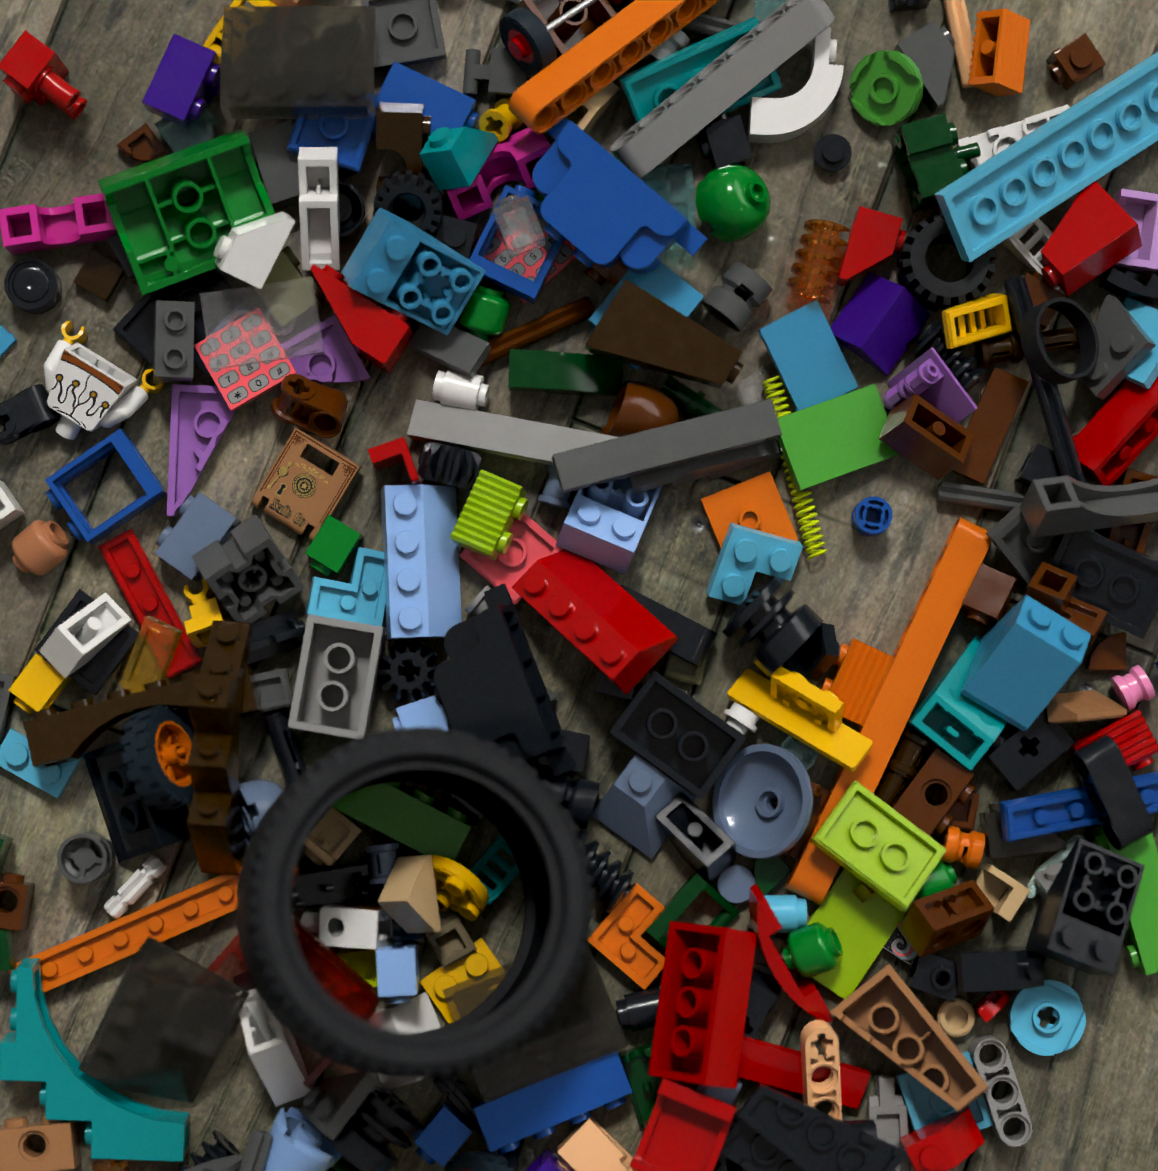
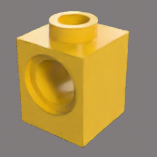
M36 653L8 690L17 696L13 702L32 715L34 711L38 712L49 709L72 678L68 676L65 679L47 659Z

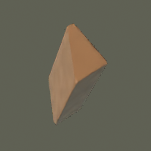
M1095 690L1057 693L1046 706L1048 722H1051V724L1119 718L1127 715L1126 708Z

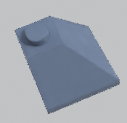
M634 754L591 815L652 859L667 839V835L655 820V816L682 792L692 801L696 798L639 755Z

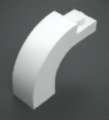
M827 27L812 39L810 79L800 91L784 98H751L748 118V142L776 143L793 139L810 130L827 113L841 84L844 65L829 64V62H835L837 40L830 39L831 27Z

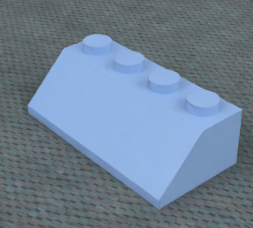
M425 484L385 485L380 490L387 640L445 638L447 631L452 626L462 622L459 547L450 539L454 526L457 523L456 487Z

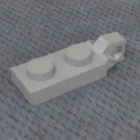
M890 1074L875 1075L876 1095L868 1096V1105H866L867 1119L874 1120L879 1139L903 1149L899 1138L908 1134L907 1106L903 1102V1095L895 1094L894 1077H891ZM907 1156L895 1171H910Z

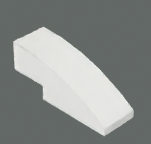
M299 147V217L302 270H311L310 268L313 264L322 270L325 265L335 270H340L338 147Z

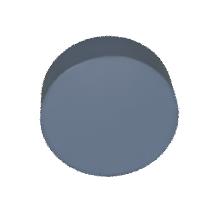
M730 865L717 879L719 893L732 903H742L748 900L750 887L756 884L751 871L742 865Z

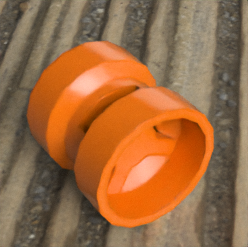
M948 825L942 834L940 845L946 848L947 851L940 860L949 864L954 861L962 862L964 867L977 870L984 852L985 833L977 831L965 833L959 827Z

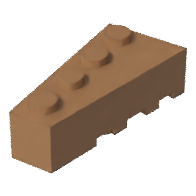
M890 964L885 966L830 1011L831 1014L959 1112L990 1089Z

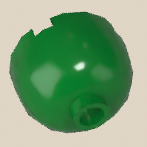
M727 165L710 171L706 174L705 179L698 183L695 203L702 223L708 221L710 227L715 230L710 233L715 238L729 243L743 240L763 226L770 213L771 199L764 180L754 170L742 165Z

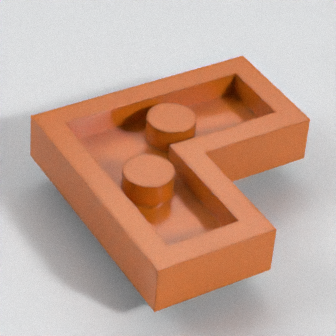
M636 883L620 904L592 932L587 941L645 990L662 971L665 956L641 937V935L663 911L665 906Z

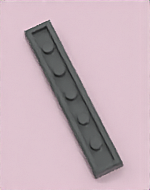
M767 399L552 455V461L563 494L780 438L782 432L772 400Z

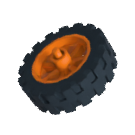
M158 705L130 716V721L126 722L123 728L126 733L121 738V746L124 747L125 751L122 753V759L124 764L127 763L129 771H126L129 780L133 781L136 785L134 788L136 793L145 798L147 805L150 807L156 806V810L159 811L170 810L191 803L194 787L187 767L194 737L191 721L189 719L185 720L184 713L179 709L173 710V706Z

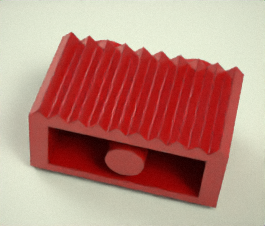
M1132 710L1127 715H1124L1125 717L1116 718L1075 739V744L1069 748V751L1072 754L1098 738L1108 735L1118 745L1127 766H1131L1133 771H1136L1154 762L1151 755L1158 752V744L1149 726L1146 724L1141 711Z

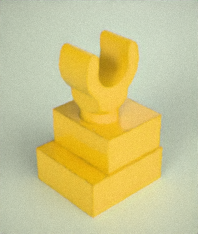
M204 578L202 579L203 590L199 594L194 595L188 585L184 586V594L192 604L189 606L192 619L184 621L187 635L197 649L207 646L213 620L227 621L224 609L216 597L212 598L213 590Z

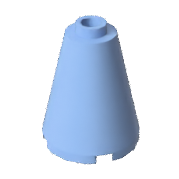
M290 1107L287 1112L282 1108L275 1116L269 1132L273 1136V1141L263 1171H327L340 1159L342 1154L299 1111V1108Z

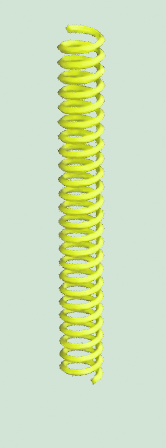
M779 375L762 383V386L766 388L763 393L769 395L765 400H772L775 412L789 407V404L775 405L787 400L786 396L773 398L785 393L786 390L770 391L783 386V382L768 384L780 379ZM778 412L776 416L779 418L791 414V412ZM784 461L782 464L785 467H787L786 461ZM785 469L784 473L790 474L789 469ZM791 475L787 476V481H793ZM791 482L788 487L794 490L790 492V495L796 496L792 499V502L798 503L794 506V509L801 510L795 515L801 518L797 523L804 525L800 527L799 531L806 532L801 538L809 539L803 545L809 547L805 550V553L812 554L807 558L810 561L812 558L827 552L825 548L816 549L825 545V542H814L823 538L824 535H811L820 531L821 527L808 528L818 524L819 520L806 521L818 515L816 512L806 513L815 509V505L803 506L813 502V498L800 499L810 495L812 491L797 492L794 483Z

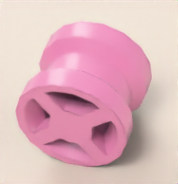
M1139 665L1131 667L1129 673L1124 676L1116 675L1110 678V683L1117 699L1128 712L1135 709L1138 702L1142 700L1150 701L1156 697L1150 679Z

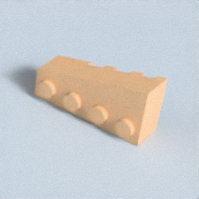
M592 1116L581 1121L557 1146V1152L560 1155L557 1161L566 1171H637L629 1167L631 1160L634 1158Z

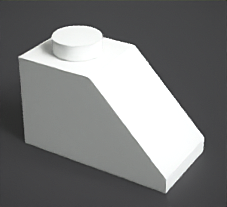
M282 211L232 228L228 237L223 235L215 247L214 256L217 257L215 264L220 270L261 289L295 220L289 214Z
M105 592L56 627L39 652L66 679L89 662L132 619Z

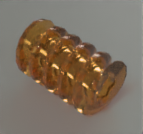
M823 219L807 220L804 222L803 228L809 234H803L799 238V243L804 248L798 249L795 252V257L800 262L791 265V272L797 277H790L787 279L786 284L799 297L810 301L818 300V303L830 304L831 299L823 295L822 291L834 289L835 285L828 281L826 277L828 275H839V270L830 264L831 261H843V256L834 250L835 247H846L848 244L847 241L839 237V233L851 231L847 227Z

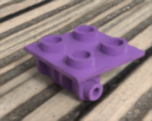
M933 347L887 382L891 389L885 393L883 399L884 406L888 410H892L913 394H917L957 423L978 408Z

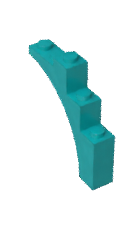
M24 958L17 966V970L13 969L11 973L10 989L11 993H16V1007L11 1009L10 1030L16 1032H8L0 1042V1080L46 1082L41 1084L39 1095L40 1106L45 1107V1119L92 1121L87 1122L85 1129V1144L91 1145L92 1159L183 1162L189 1150L190 1113L159 1109L132 1100L105 1085L87 1070L64 1043L50 1016L42 988L40 958Z

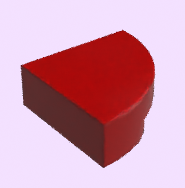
M1006 990L990 991L973 1005V1010L981 1020L987 1023L1004 1007L1010 995Z

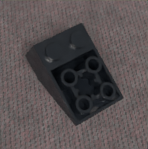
M1077 839L1035 914L1025 949L1090 975H1113L1145 865L1083 839Z

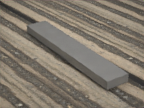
M417 399L407 431L410 439L435 442L554 466L552 461L553 454L618 438L616 436L441 405Z

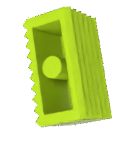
M481 469L463 507V511L460 513V517L454 526L450 539L465 549L496 561L498 554L504 555L511 544L513 534L509 530L514 520H521L525 514L529 502L525 498L526 491L520 485Z

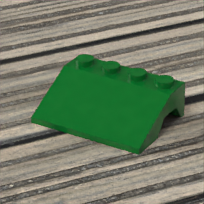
M241 129L97 180L142 295L218 268L215 264L217 257L214 256V250L223 235L228 237L231 229L275 214L254 162L250 141Z

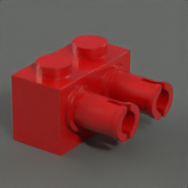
M25 30L0 62V70L6 76L3 82L11 88L10 91L25 103L29 104L33 99L43 106L47 101H50L68 114L70 118L76 119L85 109L87 100L80 97L81 92L78 89H75L63 80L69 73V70L58 55Z

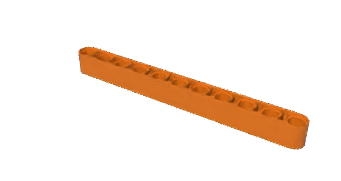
M961 517L954 524L893 653L895 659L864 726H859L857 730L858 733L872 740V749L855 771H849L840 766L831 785L830 793L803 851L792 868L785 889L818 905L824 900L840 864L810 841L854 780L874 794L959 613L962 602L992 542L986 535L989 530Z

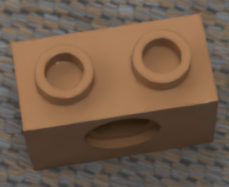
M44 1114L42 1115V1121L28 1122L27 1116L5 1119L4 1125L0 1126V1171H58L75 1169L82 1162L77 1120L45 1119ZM31 1134H38L44 1138L46 1142L44 1152H36L30 1147L29 1137Z

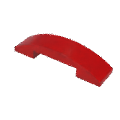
M753 885L750 887L749 893L751 925L753 933H757L756 942L767 965L780 986L797 1005L819 1020L828 1023L832 1022L834 1018L811 978L804 977L797 982L794 981L769 937L782 929V926L758 885Z

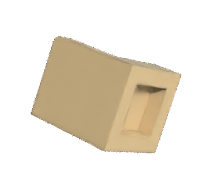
M988 863L984 865L975 879L976 884L994 906L993 913L1009 922L1030 892V889Z

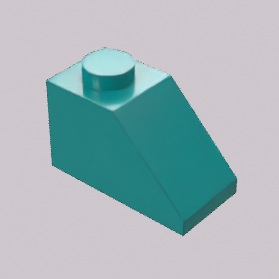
M466 126L451 129L442 127L430 134L419 155L438 190L470 187L496 145L498 138L494 133Z

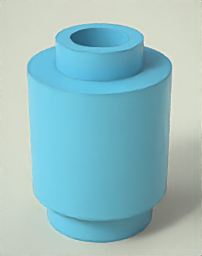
M764 895L782 926V929L775 933H791L794 930L807 926V903L805 898H797L796 895Z

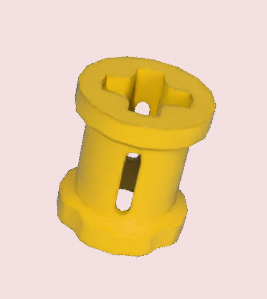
M510 97L501 98L495 104L494 109L487 110L481 115L479 120L480 130L496 134L497 142L504 141L510 135L511 130L518 129L523 124L509 110Z

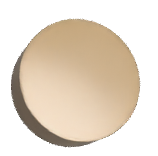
M955 997L954 1002L944 1000L938 1006L936 1022L947 1035L952 1037L964 1036L971 1031L975 1024V1012L968 1002Z

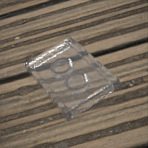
M313 277L264 284L261 289L255 286L200 294L210 368L212 370L325 353Z

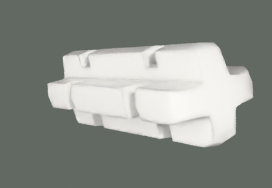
M151 855L142 864L143 868L137 869L117 890L119 894L112 896L104 904V909L110 916L115 919L121 918L129 910L128 905L134 904L154 883L153 879L159 878L164 873L167 865L159 856Z

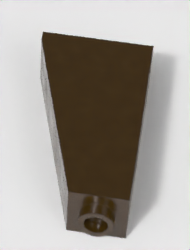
M627 279L585 343V349L591 353L721 389L725 381L733 384L744 366L738 361L743 353L741 350Z

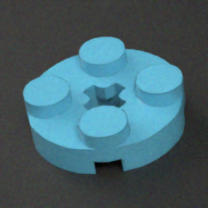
M1046 978L1044 979V986L1020 989L1014 994L1008 1008V1028L1013 1033L1017 1042L1028 1051L1041 1056H1052L1064 1050L1067 1051L1078 1043L1085 1030L1086 1016L1078 994L1070 986L1058 980ZM1048 1006L1052 1007V1015L1056 1017V1022L1054 1024L1047 1023L1045 1027H1041L1039 1025L1040 1018L1037 1017L1039 1010L1045 1011Z

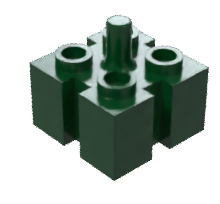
M945 113L901 125L897 132L898 135L892 141L899 169L902 170L904 176V186L913 213L938 206L939 203L935 193L968 173L966 160L981 156V150L977 142L953 148V145L958 144V135L954 123L947 122Z

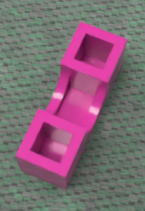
M528 127L507 137L504 141L497 142L470 187L444 190L446 198L457 218L465 220L493 207L490 194L502 183L520 181L528 189L536 187L533 182V169L551 147L543 133H535Z
M102 193L74 197V203L61 207L44 208L36 204L0 209L3 247L12 255L104 241L116 234L117 231Z

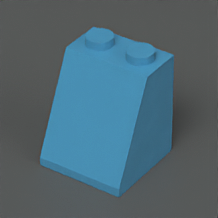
M1026 595L981 638L960 693L1025 732L1081 664L1091 634Z

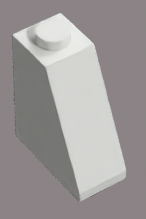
M256 988L235 995L249 1057L275 1106L306 1096L311 1088L304 1061L293 1035L272 1014Z

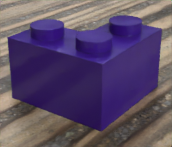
M173 34L142 101L147 111L189 129L193 120L198 121L201 118L206 103L210 104L213 96L218 97L224 88L227 77L223 75L225 70L216 52L177 34Z

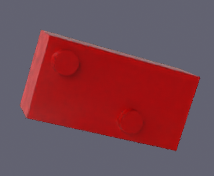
M670 921L648 1075L706 1086L736 1089L757 933Z

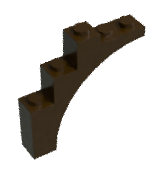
M213 620L200 674L195 673L187 704L195 731L187 762L194 787L187 826L201 873L239 875L246 845L240 809L238 767L243 685L253 633L251 623Z

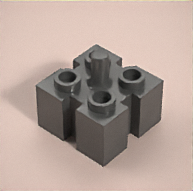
M257 515L231 530L234 536L232 540L221 545L217 539L192 556L205 581L219 600H222L235 622L253 623L267 613L263 606L274 599L281 604L305 588L291 563L279 546L276 545Z

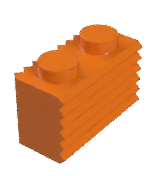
M1004 8L978 12L976 15L978 20L975 22L977 27L974 29L976 35L973 37L975 42L972 44L974 50L971 52L974 56L970 59L973 62L970 66L972 71L969 73L971 78L968 83L994 96L1022 94L1031 20Z
M853 638L850 639L848 645L841 643L840 657L834 663L838 665L832 679L826 677L820 689L831 691L844 703L843 719L862 727L895 657Z

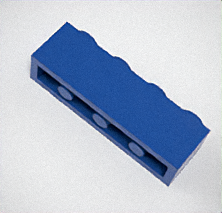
M609 1047L476 1102L471 1106L489 1151L498 1150L499 1154H504L520 1146L518 1140L533 1135L534 1139H540L556 1131L554 1125L568 1120L570 1125L588 1119L591 1117L589 1111L604 1105L605 1110L620 1106L626 1102L625 1096L633 1092L616 1049Z

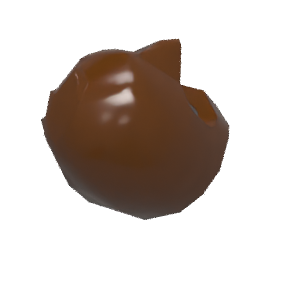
M627 380L619 390L606 426H602L600 434L622 437L679 422V410L674 400L660 388L642 381Z

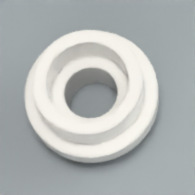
M735 702L730 709L726 708L723 714L728 717L726 723L742 735H745L748 730L753 733L757 731L758 728L755 725L760 718L753 712Z

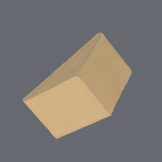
M432 855L397 857L377 901L406 933H437L441 931Z

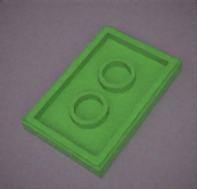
M875 384L777 418L782 432L781 437L777 438L797 492L900 455L879 440L887 420V414Z

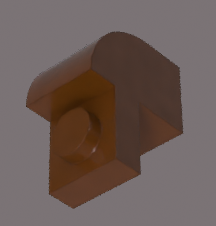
M1042 562L1028 584L1026 595L1090 633L1091 637L1088 645L1091 646L1104 625L1108 612L1073 598L1078 576Z

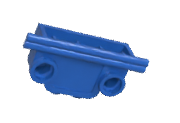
M564 118L546 131L556 141L537 162L532 174L536 189L545 198L541 203L540 211L543 219L548 224L543 229L560 244L565 238L576 247L572 254L588 268L594 263L602 268H610L621 259L625 267L631 272L648 274L660 265L663 255L674 242L678 243L692 256L706 243L708 238L692 226L686 217L574 122Z

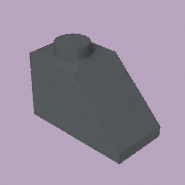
M935 20L897 43L894 51H899L910 57L919 68L923 80L922 99L932 114L937 113L945 102L955 55L953 48L955 42L952 35L944 26L940 28Z

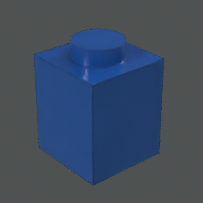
M444 1102L424 1126L423 1133L418 1138H415L414 1143L419 1146L416 1152L430 1165H434L437 1162L444 1167L471 1135L474 1128L470 1125L469 1121L448 1103Z

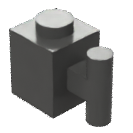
M500 44V48L491 47L490 65L480 64V50L466 49L463 94L475 97L478 94V82L489 83V101H499L503 97L511 98L513 93L528 81V74L513 61L504 44Z

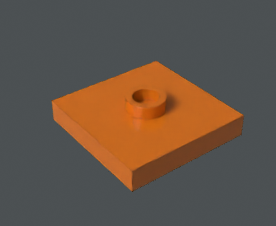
M770 471L700 499L720 550L730 523L798 541Z

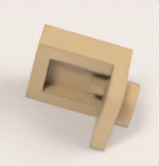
M331 807L307 836L304 842L307 849L304 851V854L320 867L324 863L332 866L362 832V829L341 811Z

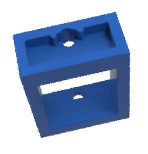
M505 185L469 260L485 269L486 272L482 280L535 305L567 239L565 238L561 244L554 239L534 281L486 259L485 257L511 205L544 220L540 211L542 202L535 199L537 195L535 192L521 185H516L515 189Z
M121 428L45 479L51 488L46 492L48 498L57 510L62 508L66 510L72 519L67 525L79 541L85 539L93 545L167 495V491L137 447ZM117 450L146 494L96 528H93L65 485Z

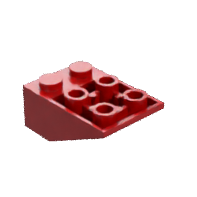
M313 264L310 269L358 355L390 375L407 349V343L413 336L410 328L411 324L407 321L409 318L391 307H388L387 310L382 309L378 306L379 303L375 299L348 287V283L344 280L345 277L332 267L325 265L322 270Z

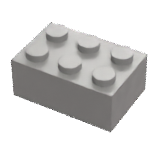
M308 614L288 722L289 728L352 739L368 735L378 678L377 671L380 667V657L382 655L386 628Z

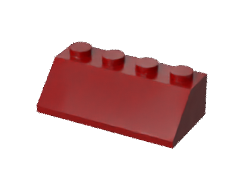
M568 550L538 559L511 587L535 612L625 694L641 680L679 639L592 560Z

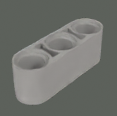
M987 1034L979 1035L971 1041L968 1052L974 1069L990 1088L983 1095L993 1122L992 1129L996 1136L1007 1145L1013 1147L1022 1146L1031 1137L1032 1124L1005 1045L995 1037ZM987 1044H994L997 1049L995 1059L989 1063L981 1062L979 1058L981 1048ZM998 1081H1007L1009 1086L1007 1095L1002 1099H993L991 1095L992 1086ZM1010 1118H1019L1020 1130L1012 1136L1005 1135L1003 1132L1004 1123Z

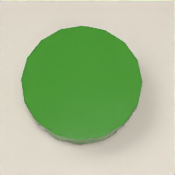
M881 50L866 55L855 66L850 77L849 89L851 88L853 107L864 120L874 125L891 126L906 121L917 111L923 98V80L919 68L910 57L899 51Z

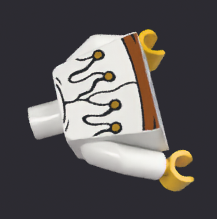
M66 321L61 328L64 338L57 341L43 367L45 387L49 393L47 405L62 415L55 430L62 437L75 440L81 427L93 432L101 426L111 428L130 418L148 400V393H159L163 389L164 383L159 382L156 386L147 384L146 379L153 374V369H147L142 374V384L137 386L138 379L81 345L87 339V332L84 326L80 328L77 335L69 336L73 323L72 321Z

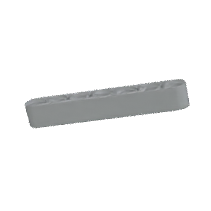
M787 0L621 135L611 145L610 152L638 178L645 176L826 29L835 19L834 14L824 0Z

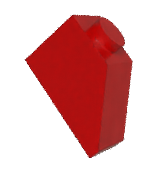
M859 206L854 216L835 284L843 286L887 262L894 251L900 253L906 231L900 229L903 218Z
M968 1106L961 1112L956 1111L899 1138L903 1149L908 1153L907 1158L913 1171H948L958 1166L985 1143Z

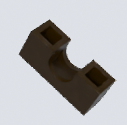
M379 102L376 111V149H388L399 153L406 163V169L401 174H405L406 170H413V175H418L421 172L425 176H430L419 155L424 147V139H429L431 134V116H424L425 104ZM379 176L376 192L378 187H381L383 180L387 177L390 179L392 176ZM403 194L397 197L393 203L395 213L404 220H414L423 211L421 201L411 194Z

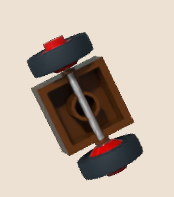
M521 0L514 10L500 20V36L513 61L524 72L535 76L634 0Z

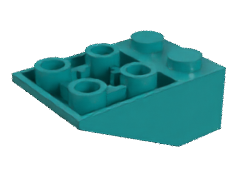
M977 635L974 636L907 721V725L969 771L973 769L1008 723L960 693L981 641V638Z

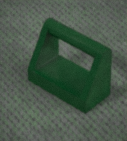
M694 872L664 905L663 911L645 930L666 948L667 937L663 934L669 929L670 921H676L702 890H705L724 907L708 926L727 928L740 912Z

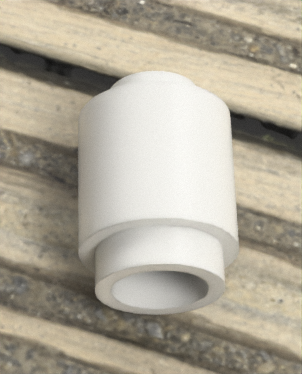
M448 369L447 372L438 370L434 381L432 399L440 401L441 405L478 411L479 406H486L490 385L484 384V376L475 374L471 379L452 369Z

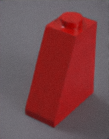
M1096 181L1081 190L1041 250L1044 264L1041 272L1045 280L1051 287L1058 286L1069 296L1142 247L1139 226Z

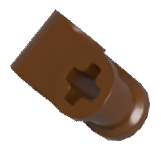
M289 374L285 376L281 383L282 392L271 404L272 414L283 423L292 424L319 437L333 438L341 432L348 405L347 397L337 389L326 387L302 375ZM296 385H298L299 388L297 392L294 393V388ZM289 405H291L292 409L289 413H287V409Z

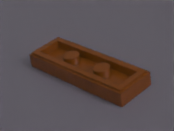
M997 367L992 369L976 405L978 408L973 412L966 428L974 434L964 463L951 472L980 485L985 483L1029 384L1028 381Z

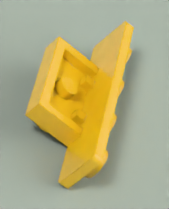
M780 666L771 675L770 681L753 670L746 669L727 692L729 700L745 707L761 719L849 771H855L872 749V740L842 723L844 703L831 691L821 690L809 683L798 672H790Z

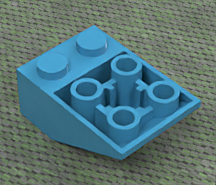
M381 207L377 210L342 270V274L351 288L447 336L486 272L485 269L412 223Z

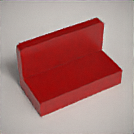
M404 436L367 449L372 464L377 471L405 462L413 485L422 484Z

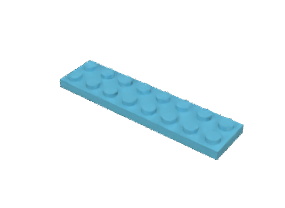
M1158 52L935 193L962 261L971 262L1158 141Z

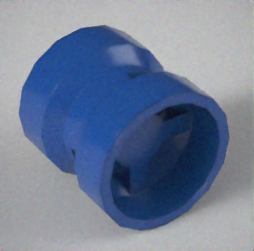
M880 497L863 499L854 507L851 513L853 528L863 536H875L882 533L890 526L892 521L891 507Z

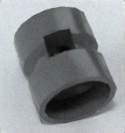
M734 260L721 278L723 285L714 286L702 304L723 324L736 332H740L753 316L751 308L760 307L771 293L772 288L751 268ZM737 289L744 296L740 298L734 293V290Z
M84 832L67 838L61 844L57 853V864L60 872L68 880L75 883H89L105 877L112 870L115 863V850L112 842L105 835L97 832Z

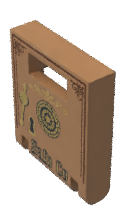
M295 427L250 505L259 508L265 497L268 498L269 501L263 513L303 536L309 524L312 525L314 529L308 538L312 542L327 516H333L362 466L299 427ZM312 446L340 464L334 474L330 475L301 456H305L309 447Z

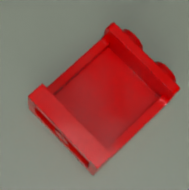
M663 1078L658 1090V1098L635 1157L631 1160L629 1167L637 1171H714L738 1107Z

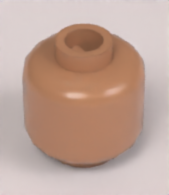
M35 520L12 540L13 562L24 573L31 572L35 575L44 576L67 557L69 538L65 531L54 521Z

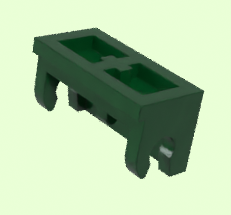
M653 1041L618 1053L633 1092L630 1096L640 1127L644 1126L645 1129L658 1098V1090L663 1080L662 1077L648 1075Z

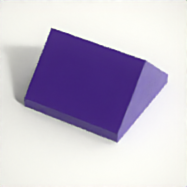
M869 272L830 328L837 342L887 376L908 346H905V344L917 335L930 317V314L905 287Z

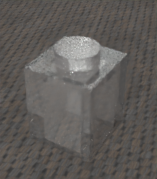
M515 194L497 202L499 207L492 209L493 217L509 258L545 245V237L529 196L520 198L518 194Z

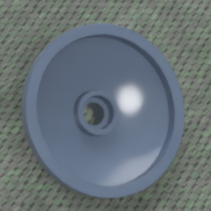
M755 744L738 751L716 780L712 798L714 821L735 842L736 852L746 857L758 859L773 858L792 848L806 830L813 805L810 778L801 761L790 751L771 744ZM776 798H777V799H778V804H777V807H776V809H775V807H774V802H775V800H776Z

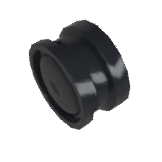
M23 258L15 262L7 271L4 279L5 292L9 300L22 311L30 314H43L53 309L59 302L62 293V283L57 272L46 262L37 258Z

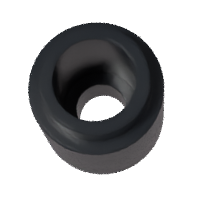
M659 987L625 994L624 999L615 1001L622 1031L632 1029V1032L655 1027L660 994Z

